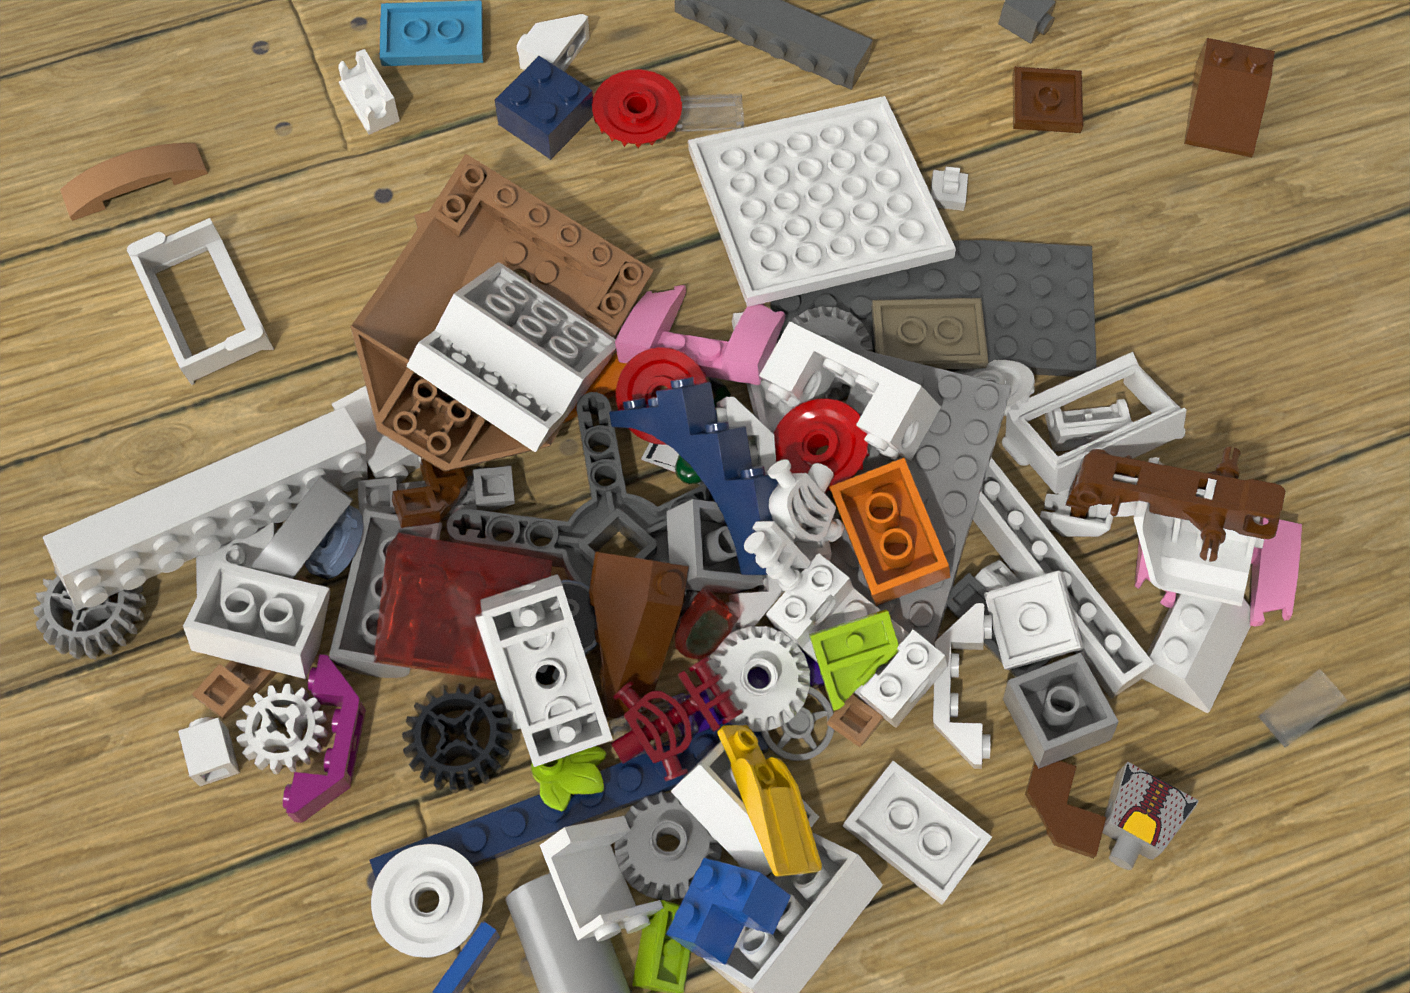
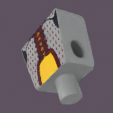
M1127 762L1115 776L1104 815L1106 821L1103 834L1117 841L1109 856L1110 861L1121 868L1132 870L1139 854L1151 860L1156 858L1170 843L1197 806L1199 800Z

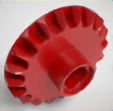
M633 69L612 75L598 87L593 97L592 112L595 124H598L601 134L606 133L611 142L615 140L621 141L624 147L628 143L635 144L639 149L641 144L649 143L653 146L658 139L665 141L668 133L675 132L676 125L681 120L682 101L676 87L664 76L648 70Z
M666 347L645 350L634 356L620 373L616 386L618 410L624 409L623 401L645 398L646 404H648V399L657 397L656 391H659L662 386L671 388V380L694 377L695 384L707 382L706 373L700 369L697 361L686 355V352ZM628 428L644 441L667 445L653 435Z
M815 399L796 406L781 419L773 433L776 462L785 459L789 460L792 474H808L810 468L815 463L827 466L831 469L834 476L825 493L831 491L830 486L853 478L858 470H863V461L869 455L868 443L864 440L867 433L856 426L860 415L849 405L834 399ZM826 445L829 446L825 453L816 455L819 448Z

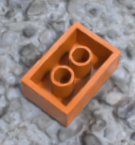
M905 458L830 486L837 510L876 606L951 578L949 564Z

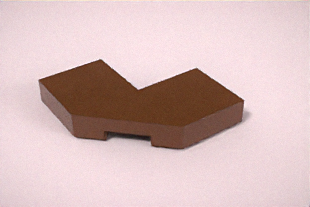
M421 459L420 470L426 487L392 491V503L401 528L440 523L467 491L468 480L464 469L458 468L444 472L428 461Z
M1034 761L1025 795L1045 825V831L1053 845L1094 859L1097 856L1106 817L1067 804L1077 766L1057 761L1038 769Z

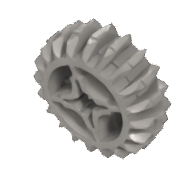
M54 567L57 577L54 580L43 579V585L47 588V591L35 593L36 599L41 604L34 607L33 610L34 614L39 618L36 626L41 633H44L43 639L49 645H55V649L59 653L67 654L69 652L72 657L79 660L84 653L90 659L96 660L99 649H102L106 654L112 655V645L117 642L121 646H126V639L123 636L127 632L137 634V628L133 622L144 620V614L139 609L146 605V599L140 594L144 591L142 585L132 590L124 589L118 592V603H114L107 598L100 605L88 607V610H86L87 607H84L77 611ZM64 610H68L73 615L71 620L74 623L72 631L64 628Z

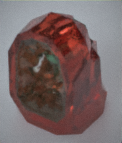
M703 588L694 597L692 604L680 619L681 624L675 635V647L687 658H704L716 651L732 631L739 617L721 599Z

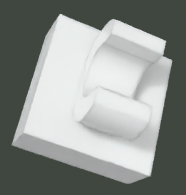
M946 166L945 171L933 170L930 194L937 208L964 211L968 174L959 173L960 168Z

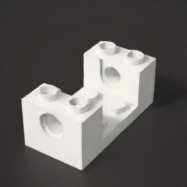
M792 322L788 323L759 375L770 384L768 391L781 398L780 401L791 408H795L810 400L823 399L834 378L854 388L855 384H858L866 389V393L872 398L856 426L867 433L864 439L867 443L876 447V451L896 461L898 456L909 461L912 460L941 408L921 385Z
M820 553L811 561L809 568H805L802 571V579L799 585L791 591H785L766 613L776 629L795 641L798 647L816 662L809 634L881 611L855 590L850 578ZM891 619L899 644L897 647L898 652L886 664H882L876 670L875 675L864 686L861 685L854 694L881 714L892 726L897 728L948 666L946 656L915 630L908 633Z
M558 574L480 600L482 614L533 766L536 767L613 740ZM550 664L559 670L557 681L551 685L540 684L535 678L537 670L543 665Z

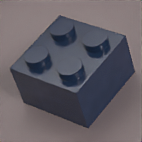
M538 56L495 99L498 125L551 160L593 117V90L546 59Z

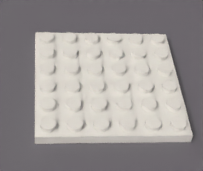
M885 96L688 140L691 158L747 307L955 257L956 248Z

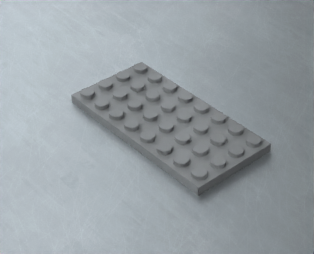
M863 350L862 357L921 385L941 406L912 460L905 459L949 564L951 578L876 606L881 611L888 610L890 618L908 633L915 630L935 647V641L939 634L1009 400L1011 386ZM855 384L854 388L851 387L846 404L852 407L861 417L872 397L866 393V389ZM868 443L869 455L863 461V470H858L853 477L894 462V460L882 455L875 450L876 447ZM898 456V458L896 459V461L899 460V459H902L903 457ZM827 491L825 495L836 506L831 491ZM836 507L832 520L839 519L842 522ZM844 527L840 538L829 542L832 552L830 562L850 578L855 590L875 605ZM793 568V569H796V570H798L800 573H802V571H803L805 568Z

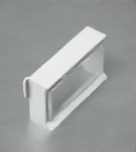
M210 218L168 237L162 232H156L131 243L127 247V252L176 361L191 385L195 384V380L260 350H274L227 249ZM205 251H209L246 330L228 337L218 345L192 355L156 273Z
M1131 352L1030 397L1028 402L1020 404V409L1009 410L1006 416V436L1002 439V446L1019 465L1026 466L1030 464L1050 489L1057 494L1072 486L1075 476L1079 474L1084 456L1091 450L1101 449L1110 455L1124 458L1127 455H1131L1132 458H1135L1169 441L1183 438L1186 432L1184 423L1187 410L1185 408L1181 409L1138 365L1134 353ZM1123 378V383L1152 413L1059 457L1028 423V421Z

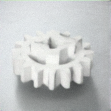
M285 684L282 693H277L273 686H268V696L265 698L255 693L253 697L257 704L254 707L246 705L242 707V710L248 716L247 720H238L236 722V726L245 732L236 737L241 747H246L242 753L249 761L255 759L254 764L260 770H263L270 763V769L274 774H279L282 765H286L291 772H296V761L300 759L309 765L311 760L308 753L311 750L315 752H321L322 750L316 741L317 738L327 737L328 734L326 729L319 725L327 721V717L323 711H317L321 706L315 697L308 700L309 694L304 688L298 690L294 695L290 684ZM281 705H290L287 708L277 707ZM262 718L261 728L257 730V726ZM275 719L287 727L286 731L291 736L289 739L276 729ZM308 726L306 735L304 739L301 741L303 729H305ZM277 749H278V750H290V751L283 752V753H273V752H275Z

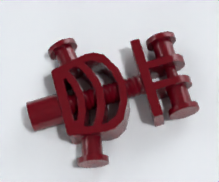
M709 656L688 668L690 672L695 671L702 682V685L695 688L685 671L678 674L679 679L690 694L689 699L682 703H678L676 699L662 691H651L641 698L632 688L634 684L632 681H629L613 696L615 700L620 699L629 708L624 717L632 730L611 742L613 749L623 764L646 751L653 763L662 761L667 776L664 777L665 782L688 773L687 768L682 769L677 754L686 750L692 740L689 716L700 711L714 732L720 726L709 709L715 705L718 707L724 717V720H722L723 725L744 712L742 708L738 710L730 697L734 694L732 690L728 689L723 693L717 682L722 680L723 676L721 673L715 674L708 663L711 660ZM710 688L715 698L705 704L700 693ZM663 699L674 708L664 714L658 707L649 703V701ZM644 707L657 715L658 719L650 722L648 718L638 711ZM637 719L645 724L644 728H640L636 721ZM683 721L685 738L681 745L676 748V736L673 727ZM665 731H668L670 751L663 753L660 736ZM651 740H655L657 750H654L650 744Z

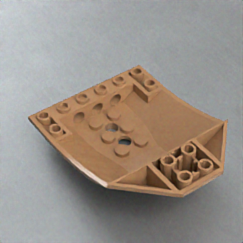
M467 154L462 158L386 277L353 324L350 325L377 432L444 472L532 451L406 367L418 342L435 331L455 292L500 262L515 273H523L528 277L530 283L614 338L654 271ZM565 420L539 449L551 446Z

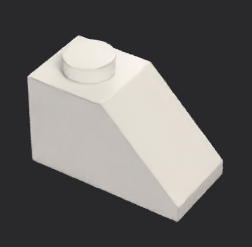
M579 14L535 23L528 34L521 36L517 44L520 69L525 70L538 56H541L565 72L589 40L588 16Z

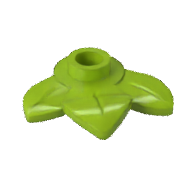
M594 746L536 767L531 763L532 775L540 783V797L542 801L553 809L564 811L570 802L571 794L603 792V779L596 766L606 758V752L602 748Z

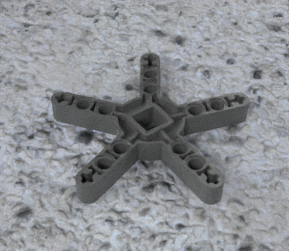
M590 392L584 394L577 403V418L591 500L580 506L568 522L473 509H460L449 517L447 531L453 548L460 554L561 567L565 569L568 580L581 582L590 588L595 552H598L618 532L640 550L634 558L669 563L666 511L692 499L712 501L714 498L705 484L658 507L642 497L626 493L615 428L611 426L609 415L611 411L610 403L603 394ZM591 414H597L599 425H592ZM597 445H604L608 447V449L604 452H595L592 450V448H594ZM605 478H609L615 481V483H613L610 486H601L598 484L600 480ZM508 532L513 534V537L506 542L495 540L501 533ZM541 537L552 540L544 547H538L533 544L536 539ZM685 589L684 603L674 632L703 658L710 657L720 642V636L724 639L738 629L695 590ZM698 622H706L713 629L708 633L702 634L696 632L692 627ZM550 664L543 665L537 670L535 678L539 683L546 685L553 675V682H556L559 677V670Z

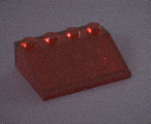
M398 533L386 549L374 662L496 681L475 619L476 615L482 613L480 600L551 577L552 561Z

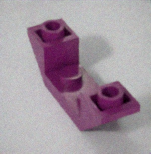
M320 654L317 667L311 668L308 689L312 691L311 693L320 705L341 707V709L335 710L332 719V732L336 733L333 748L327 749L324 758V772L328 773L327 776L294 772L292 784H287L285 787L283 808L286 809V813L294 822L299 823L306 821L351 788L366 713L360 698L328 655Z

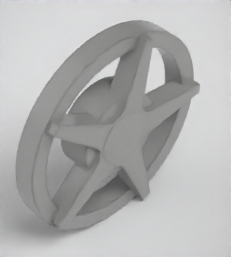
M810 687L808 694L815 697L822 704L825 711L811 714L809 710L802 707L790 721L781 726L784 733L777 746L770 738L768 730L761 731L767 746L782 758L794 761L813 758L820 754L832 739L834 729L827 725L824 739L818 746L810 734L814 727V721L827 716L828 722L834 714L828 700L814 688ZM791 738H802L812 751L805 754H791L781 749Z

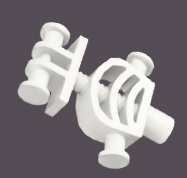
M786 459L776 462L769 468L768 475L772 479L776 478L779 483L769 498V510L773 521L755 522L753 529L756 532L751 534L744 543V549L748 553L756 555V563L760 567L766 568V573L769 577L779 579V586L783 591H791L801 582V573L791 568H809L811 564L810 560L793 543L794 540L799 542H819L825 538L827 541L833 542L840 538L844 531L843 522L839 519L832 520L836 506L824 494L834 474L827 466L819 463L813 464L808 474H792L790 471L791 464Z

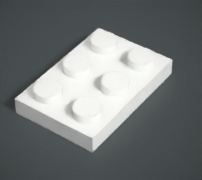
M894 761L891 762L843 824L847 831L941 905L992 838L987 832Z

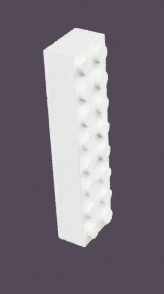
M342 407L45 535L42 538L76 610L78 611L84 607H95L117 592L124 589H135L141 586L148 578L162 572H173L188 560L199 555H210L216 552L222 545L235 539L248 538L257 529L270 523L285 521L321 476L341 491H352L358 488V481L368 480L366 442L346 408Z

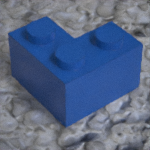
M703 858L666 934L697 956L726 965L744 926L768 934H774L791 895L761 872Z

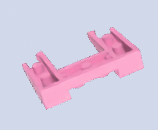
M685 285L675 286L674 290L658 293L646 292L629 314L615 340L618 360L621 363H628L637 354L651 348H673L686 352V355L697 361L700 369L706 373V377L760 385L762 378L759 375L773 352L785 321V313L782 311L774 312L765 307L764 303L747 307L736 325L729 342L671 333L669 331L686 294Z
M1263 517L1259 524L1265 525L1269 521ZM1279 519L1276 536L1269 540L1264 539L1262 549L1254 547L1251 560L1250 626H1261L1265 621L1263 613L1282 609L1284 621L1291 618L1299 571L1302 524ZM1140 540L1138 543L1135 587L1138 589L1146 579L1150 581ZM1166 591L1160 603L1165 607L1172 608L1175 604L1176 593Z

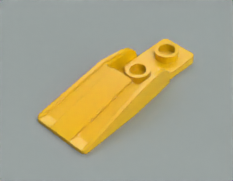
M747 725L722 726L717 731V734L731 762L730 766L740 795L772 873L779 877L819 872L822 869V863L799 787L786 764L781 759L775 757L765 759L756 736Z

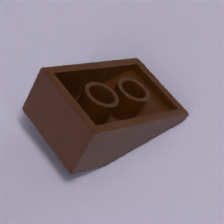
M1211 38L1206 39L1195 65L1184 144L1252 158L1271 83L1275 51Z

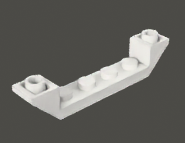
M725 397L717 403V408H715L717 422L728 421L729 427L746 426L752 466H764L765 472H768L769 468L776 463L774 434L735 397ZM762 575L763 584L758 586L759 592L729 595V602L725 604V618L738 630L755 626L784 592L779 586V579H772L769 575Z

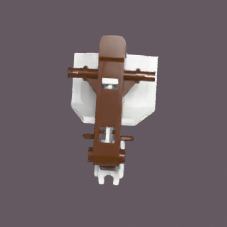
M1226 447L1223 450L1221 463L1217 465L1215 471L1209 473L1166 466L1157 457L1149 458V461L1145 462L1135 460L1131 455H1127L1124 458L1110 455L1101 449H1094L1084 456L1079 474L1075 476L1070 488L1059 492V494L1046 495L1045 509L1055 512L1041 511L1040 520L1048 529L1056 531L1063 537H1099L1110 530L1113 517L1134 515V522L1149 578L1154 586L1170 592L1242 606L1254 547L1262 549L1264 539L1269 540L1276 536L1285 498V489L1276 483L1255 479H1238L1240 469L1237 465L1241 452L1235 447L1232 459H1229L1231 447ZM1260 517L1266 518L1269 523L1265 525L1259 524Z

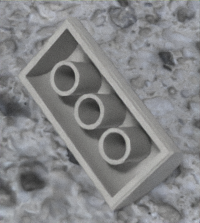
M370 509L364 510L361 541L352 559L329 654L333 663L352 672L380 678H401L410 673L442 523L401 528L396 514Z
M551 873L520 886L506 897V903L539 993H631L610 938L597 942L595 936L577 940Z

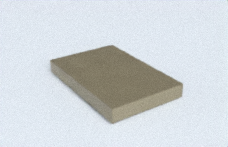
M981 298L872 301L871 310L875 353L939 369L987 368L988 353Z

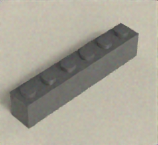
M675 0V12L682 17L710 27L715 32L724 33L745 45L753 46L769 53L774 58L785 60L806 72H812L828 79L835 85H841L850 90L853 89L870 60L872 39L782 0Z

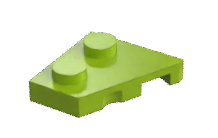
M888 610L878 611L809 634L832 709L834 711L840 709L845 704L844 702L861 685L864 686L875 675L876 670L882 664H886L898 652L897 647L899 644Z

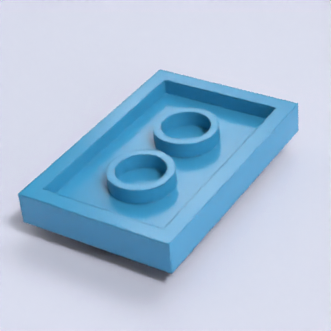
M482 0L381 3V66L483 63Z

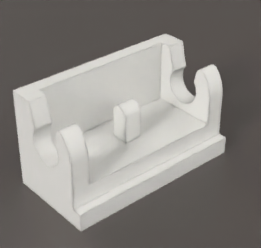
M363 49L356 52L355 60L357 65L354 68L348 69L344 61L340 62L338 69L341 81H339V85L368 135L400 120L393 95L366 50Z
M1125 399L1116 400L1117 404H1111L1110 407L1063 412L1059 407L1046 413L1045 419L1053 451L1074 450L1133 423Z

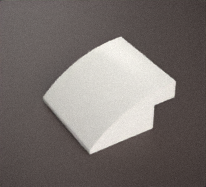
M498 262L453 294L435 331L418 342L406 367L536 452L577 405L579 399L587 392L616 352V339Z

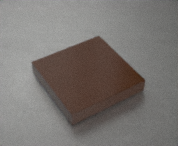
M1015 66L1012 73L1013 129L1081 133L1083 128L1082 71Z

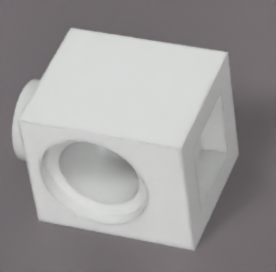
M200 718L191 722L188 728L178 731L189 776L199 786L240 773L229 730L219 718Z

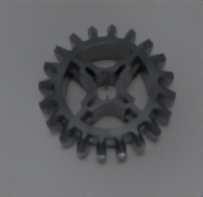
M460 682L456 687V693H450L448 686L443 684L441 687L443 696L436 698L434 693L428 691L426 696L429 704L427 706L415 702L414 708L420 716H407L406 718L407 725L412 729L404 731L402 738L405 742L411 744L407 745L403 751L406 757L413 758L409 763L412 771L422 770L420 774L422 782L427 783L434 778L435 789L442 790L447 781H449L452 793H457L460 789V782H465L468 790L473 791L475 789L473 779L480 777L484 784H488L490 782L486 772L488 769L496 773L501 772V764L496 758L508 759L510 756L509 750L504 745L513 743L512 734L505 732L512 727L510 718L502 717L506 712L503 704L493 705L495 697L492 693H487L481 698V689L475 685L469 694H466L465 685ZM466 710L457 718L444 716L452 711ZM483 718L490 725V738L485 750L474 739L475 734L480 729L478 724ZM433 726L441 736V739L436 746L437 752L431 758L426 751V739L430 728ZM448 732L457 736H461L464 733L468 744L458 739L452 742ZM461 756L473 760L460 766L445 765L446 763L450 765L452 761Z

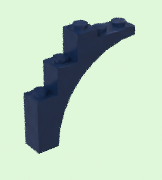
M694 377L671 380V388L656 391L657 397L649 398L648 404H646L645 398L623 401L624 409L610 411L612 427L633 428L653 435L672 447L691 465L709 489L724 516L735 545L741 574L768 575L766 568H762L756 563V555L754 553L750 554L744 549V543L751 534L756 532L753 529L755 522L773 521L769 510V498L779 483L776 478H770L768 472H765L764 466H752L746 426L729 427L728 421L717 422L711 382L695 384Z

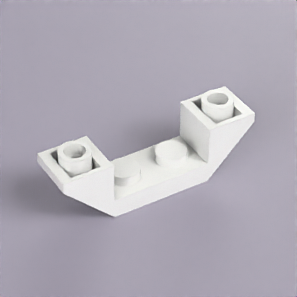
M976 603L935 641V647L946 656L948 667L934 682L933 724L935 729L974 769H982V759H990V734H982L981 723L950 722V717H958L959 698L958 693H951V677L959 678V654L951 653V650H983L984 639H992V615H984L983 603Z

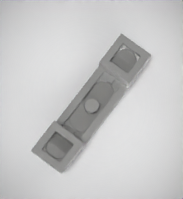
M511 466L474 469L473 476L467 477V491L442 520L449 519L455 511L460 509L490 512L515 504ZM396 477L358 481L359 512L362 518L365 509L396 514L392 503V491L426 487L425 481L398 483Z
M322 476L319 477L250 569L293 579L353 499Z

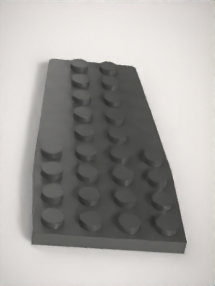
M952 240L956 248L954 258L771 301L770 309L772 311H782L785 313V321L777 343L788 323L807 309H814L820 306L838 307L841 310L850 312L863 323L870 335L873 352L875 353L871 310L873 300L981 298L988 363L993 360H1010L1024 364L1032 371L1033 375L1077 377L1097 368L1092 246L993 240Z

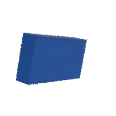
M481 922L432 993H461L499 940L500 936L497 930L486 922Z

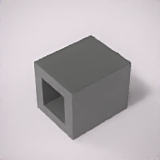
M1005 0L998 24L1031 44L1040 33L1045 35L1051 28L1055 19L1052 16L1056 1Z

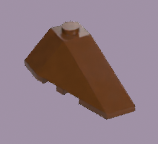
M595 552L589 596L591 606L595 607L597 629H594L596 643L600 645L602 659L600 677L606 717L625 719L624 714L629 711V708L620 699L615 700L613 696L629 681L634 683L632 688L641 698L651 691H655L682 609L688 566ZM642 707L638 712L646 717L648 709Z

